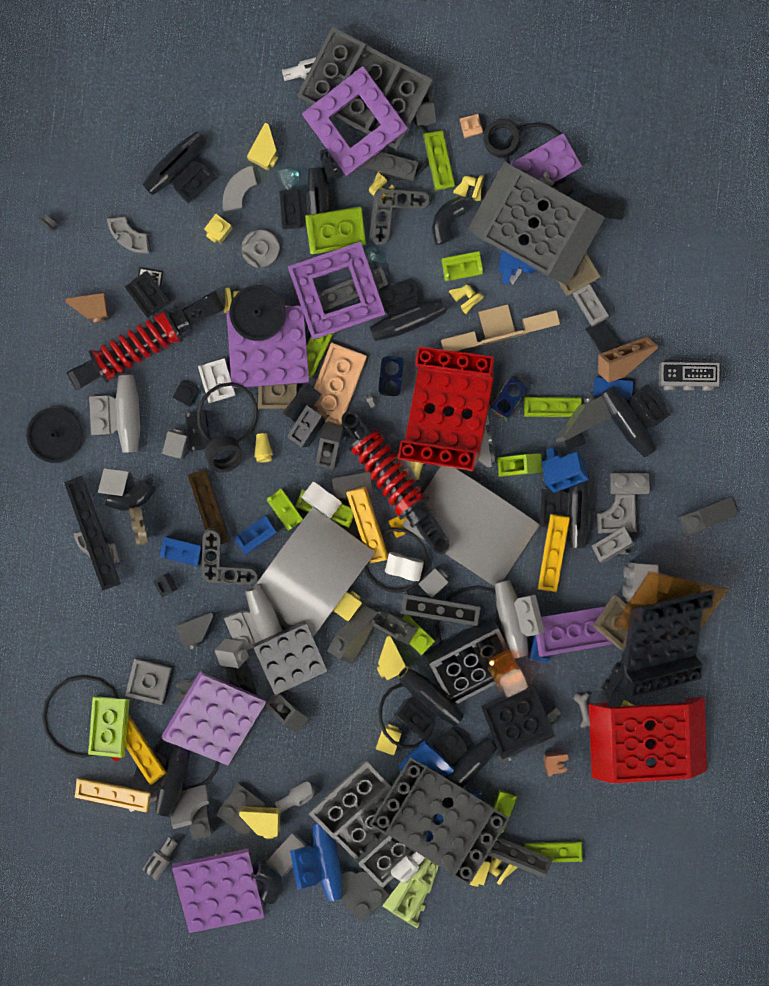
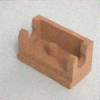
M564 750L543 752L545 772L548 776L567 771V768H562L564 764L561 763V761L568 760V754Z

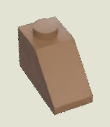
M104 293L65 299L67 304L90 321L93 320V323L105 322V318H109L107 298Z

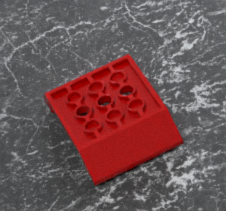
M418 347L415 363L418 372L405 441L401 440L398 460L474 471L481 454L493 388L494 357ZM430 404L435 405V411L432 414H427L426 407ZM447 407L454 408L452 416L447 417L444 415ZM468 409L472 410V417L464 419L463 412Z
M704 696L687 697L684 703L610 707L608 702L589 703L592 778L610 783L692 779L707 771ZM648 720L655 722L654 727L651 729L645 728V723ZM648 739H654L656 741L653 747H647L645 745ZM650 757L656 759V763L652 766L646 764V760Z

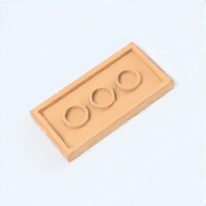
M334 343L330 344L314 387L315 390L322 394L314 406L318 407V411L329 415L325 421L326 423L341 427L342 416L347 412L367 356Z

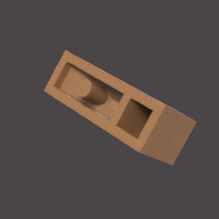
M644 337L598 354V373L607 382L623 378L656 351L658 345L648 337Z

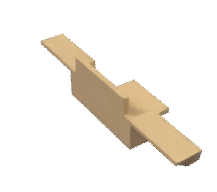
M507 304L478 312L485 340L477 343L474 331L443 339L441 342L444 350L459 351L522 336L532 331L560 325L556 310L523 319L524 331L515 332Z

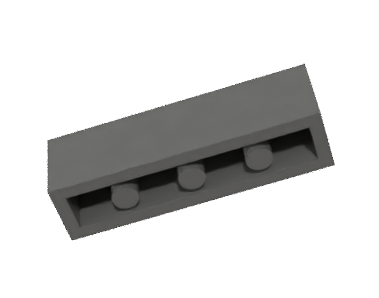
M405 593L401 607V614L473 626L478 625L480 606Z

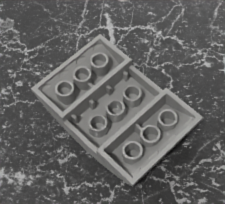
M441 466L423 493L430 498L426 505L434 512L431 516L437 521L450 542L449 550L445 554L494 587L495 583L503 582L540 525L455 468ZM406 518L402 526L424 540L417 527L411 528L410 522ZM439 540L435 546L437 549L443 550L447 544L445 541Z
M312 507L256 585H260L271 602L281 625L288 629L306 621L313 637L369 562L375 551L315 507Z

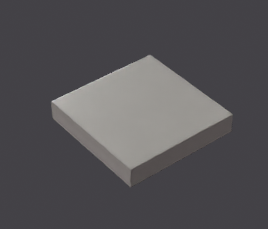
M135 658L125 696L163 705L172 667Z

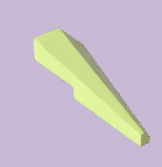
M427 858L419 864V870L406 883L400 882L383 904V907L416 928L420 924L418 922L420 912L425 909L423 903L426 894L431 891L439 867Z

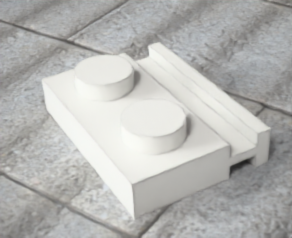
M225 358L198 366L206 393L220 383L232 382ZM232 386L221 387L212 392L207 399L209 403L236 396Z

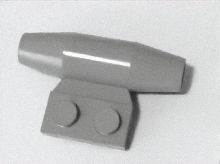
M134 375L118 376L116 399L111 396L89 397L91 435L112 434L118 430L122 453L138 452L141 427Z
M510 580L495 583L497 610L513 659L527 656V636L545 633L536 595L517 598Z
M260 585L252 586L245 591L250 612L241 610L224 617L232 639L244 641L246 650L253 648L252 644L283 631L273 606Z

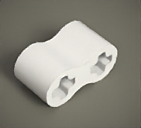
M315 482L311 483L301 497L328 518H331L342 504L340 500Z
M390 552L385 572L408 580L419 581L424 561Z

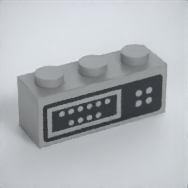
M661 362L659 364V387H664V390H675V387H683L684 391H694L695 387H702V391H714V387L719 386V363Z

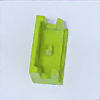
M479 251L441 259L445 282L483 274Z
M283 489L278 490L267 498L268 503L288 531L303 521L302 516Z
M499 789L493 807L507 817H510L517 795Z

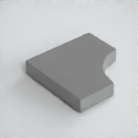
M615 494L612 506L607 511L597 514V533H614L623 527L627 528L628 532H636L635 494Z
M206 785L181 791L180 797L171 813L173 829L191 825L195 813L202 806L209 804Z

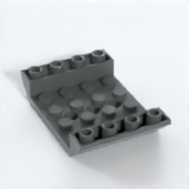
M504 161L467 230L553 279L568 285L605 217ZM541 200H546L549 203V208L546 211H540L538 208ZM532 217H536L539 220L537 228L529 226V220ZM523 234L528 235L530 238V242L526 246L521 245L519 242V238Z
M410 757L369 825L385 835L388 834L450 872L452 876L469 886L510 818ZM446 797L453 799V804L449 808L444 807L442 804ZM435 814L443 816V821L440 824L433 823L432 818ZM427 830L433 833V837L429 841H425L422 838V834Z

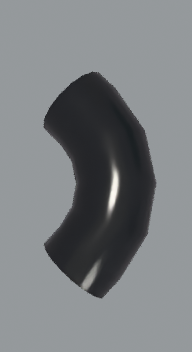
M459 196L444 203L434 216L432 233L436 246L453 240L451 225L456 218L465 214Z
M139 479L134 489L123 492V496L109 494L105 506L120 511H127L129 508L142 506L153 495L156 487Z
M257 860L253 865L251 876L253 879L263 883V887L259 892L260 898L266 903L274 904L282 890L281 875L274 866Z

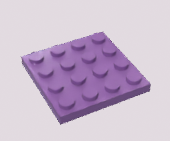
M301 306L285 307L286 318L283 327L274 337L265 341H251L239 335L231 324L229 311H226L232 382L244 387L309 383L305 320Z
M200 671L164 731L162 738L167 742L229 765L266 704V700Z
M248 848L172 864L189 933L265 918L257 881L251 876L253 865Z

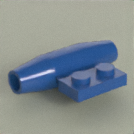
M318 823L313 824V847L305 846L290 850L297 889L311 887L321 882L327 901L342 899V872L336 842Z

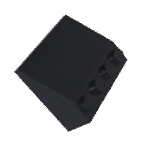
M492 618L424 652L441 688L455 705L520 672Z

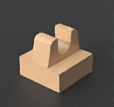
M478 114L460 118L459 121L464 139L483 134Z

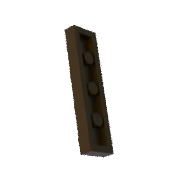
M204 469L188 474L187 476L205 530L211 527L218 529L221 533V545L230 542L207 470ZM212 533L209 535L210 546L213 545L214 538H216Z

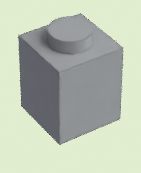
M173 429V433L167 432L162 454L183 459L188 437L184 436L183 431Z
M434 568L418 584L432 598L448 583L446 580L448 576L441 568L438 571Z
M224 639L215 649L221 666L239 668L249 657L244 641Z

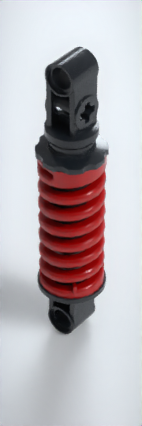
M217 291L205 295L184 309L179 306L176 308V311L171 313L164 309L160 314L154 316L155 323L152 324L150 320H146V328L143 329L141 325H137V333L134 334L132 330H128L127 338L119 335V346L111 339L109 341L110 351L104 344L100 346L101 351L89 350L91 360L66 373L75 390L83 388L99 377H102L108 383L109 380L116 376L115 369L119 373L125 372V365L128 368L134 367L133 359L137 363H142L143 355L146 358L152 357L151 350L155 353H160V345L164 348H169L171 342H182V334L192 331L193 325L225 309ZM194 308H196L197 310L201 309V311L199 312L200 316L197 317L196 315H191L193 314Z
M354 411L345 412L342 416V424L354 440V443L349 447L350 452L355 456H360L359 463L366 464L365 471L372 472V480H378L377 487L384 489L383 496L390 497L389 504L397 505L395 512L399 516L398 518L400 520L407 518L411 528L417 527L421 536L428 542L435 553L439 555L447 553L450 542L437 521L431 516L434 512L426 505L430 498L425 494L421 495L418 493L421 491L420 486L413 488L412 484L415 483V479L410 478L408 480L406 476L409 474V471L404 470L402 472L400 470L403 463L401 461L397 463L393 461L397 458L396 453L387 457L385 453L391 450V446L386 445L381 449L379 445L385 441V438L381 435L379 428L369 431L357 413ZM348 417L356 419L353 425H347L345 421ZM443 540L447 546L445 549L439 550L435 546L436 542Z

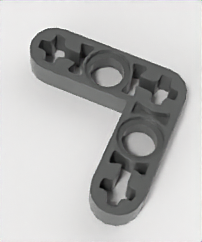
M378 189L373 199L370 228L371 240L379 245L385 244L388 241L392 207L423 209L429 204L428 194L421 190ZM404 193L406 201L400 204L397 201V197L399 194ZM383 194H385L389 197H392V200L384 199L382 201L379 198L380 196H383ZM420 195L424 198L423 201H420V204L415 200H411V197L419 198ZM384 211L386 218L380 222L377 220V214ZM376 224L381 225V226H384V225H385V227H384V228H383V227L379 228V227L376 226ZM379 232L383 233V237L379 239L375 237Z
M213 527L206 529L203 535L202 578L209 583L254 584L258 577V571L254 566L220 564L221 533ZM210 533H212L213 536L216 537L214 538L213 545L211 546L209 537ZM208 551H214L217 557L215 559H209L207 558L206 553ZM210 565H213L212 572L214 574L212 577L207 573ZM227 570H232V571H234V572H235V577H233V578H228V577H226V576H225V571H227ZM239 571H241V578H238ZM247 572H251V575H253L251 579H248Z

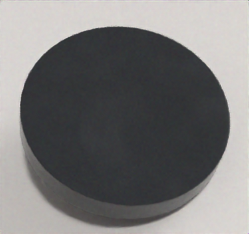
M251 285L243 288L235 295L230 305L229 316L233 328L239 335L251 341H265L274 337L283 327L286 309L283 300L276 291L264 285Z
M53 407L38 412L31 419L27 428L26 438L30 450L36 457L49 463H61L71 459L79 451L83 441V430L79 420L71 412Z

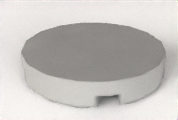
M267 230L252 231L246 235L242 242L243 257L253 267H269L279 256L280 247L278 240Z

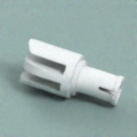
M316 57L299 61L298 66L282 69L284 81L299 77L305 80L308 75L306 73L310 71L312 65L306 67L304 65L314 63Z
M417 852L412 856L406 855L391 870V875L402 883H406L419 870V864L425 857Z

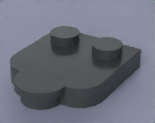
M239 783L215 815L239 833L247 834L253 829L239 816L242 806L266 807L263 800Z
M365 870L358 871L357 873L346 871L342 874L343 898L341 901L361 922L390 896Z

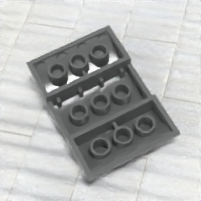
M332 27L297 97L313 105L363 66L409 128L433 79ZM360 95L333 115L366 134H370L381 125ZM406 132L389 144V146L397 150Z
M365 760L317 803L308 814L333 839L335 838L383 888L394 878L391 875V870L406 855L412 856L415 851L388 834L385 835L369 825L393 785L373 765ZM427 831L422 834L423 840L426 838Z

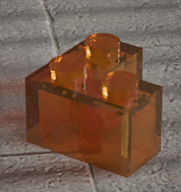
M509 649L488 659L491 665L488 669L499 691H504L507 698L528 687Z

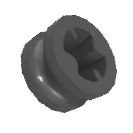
M44 213L43 219H39L50 231H53V227L58 225L46 213Z

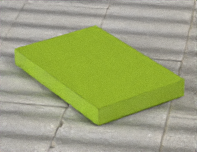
M360 206L305 215L310 254L334 251L361 242L362 246L366 245L362 208Z
M93 697L89 755L125 758L130 699Z

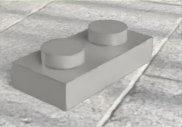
M590 284L573 293V297L592 327L609 318Z
M610 473L611 494H649V473Z
M623 527L592 545V548L598 560L603 564L635 545L627 528Z

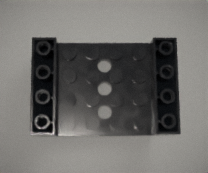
M713 590L630 610L623 669L631 697L701 679L703 665L697 658L696 651L703 609L712 607L715 593Z

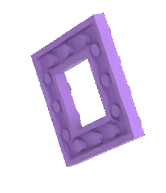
M363 66L302 113L346 176L352 174L409 130ZM360 95L381 125L350 148L330 118Z
M361 242L288 266L313 340L386 315ZM349 267L361 303L324 315L313 279Z

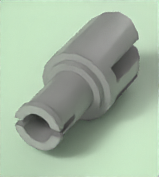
M306 781L292 788L288 796L276 801V807L281 808V813L294 805L300 807L318 795V789L315 785Z
M168 837L160 851H154L142 870L147 872L148 875L153 876V879L157 881L171 862L169 857L179 843L175 842L173 838Z

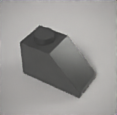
M430 88L415 115L417 126L436 123L434 101Z
M324 423L315 466L334 470L343 427Z
M214 612L176 626L184 648L189 646L190 649L200 646V642L204 640L215 616Z
M281 693L273 694L264 705L284 726L295 733H298L309 720L298 707Z
M208 805L202 806L195 813L192 824L189 825L192 840L209 837L213 834Z

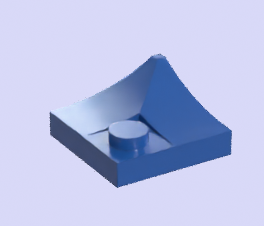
M426 740L398 765L399 770L402 771L411 757L443 777L454 771L453 766Z

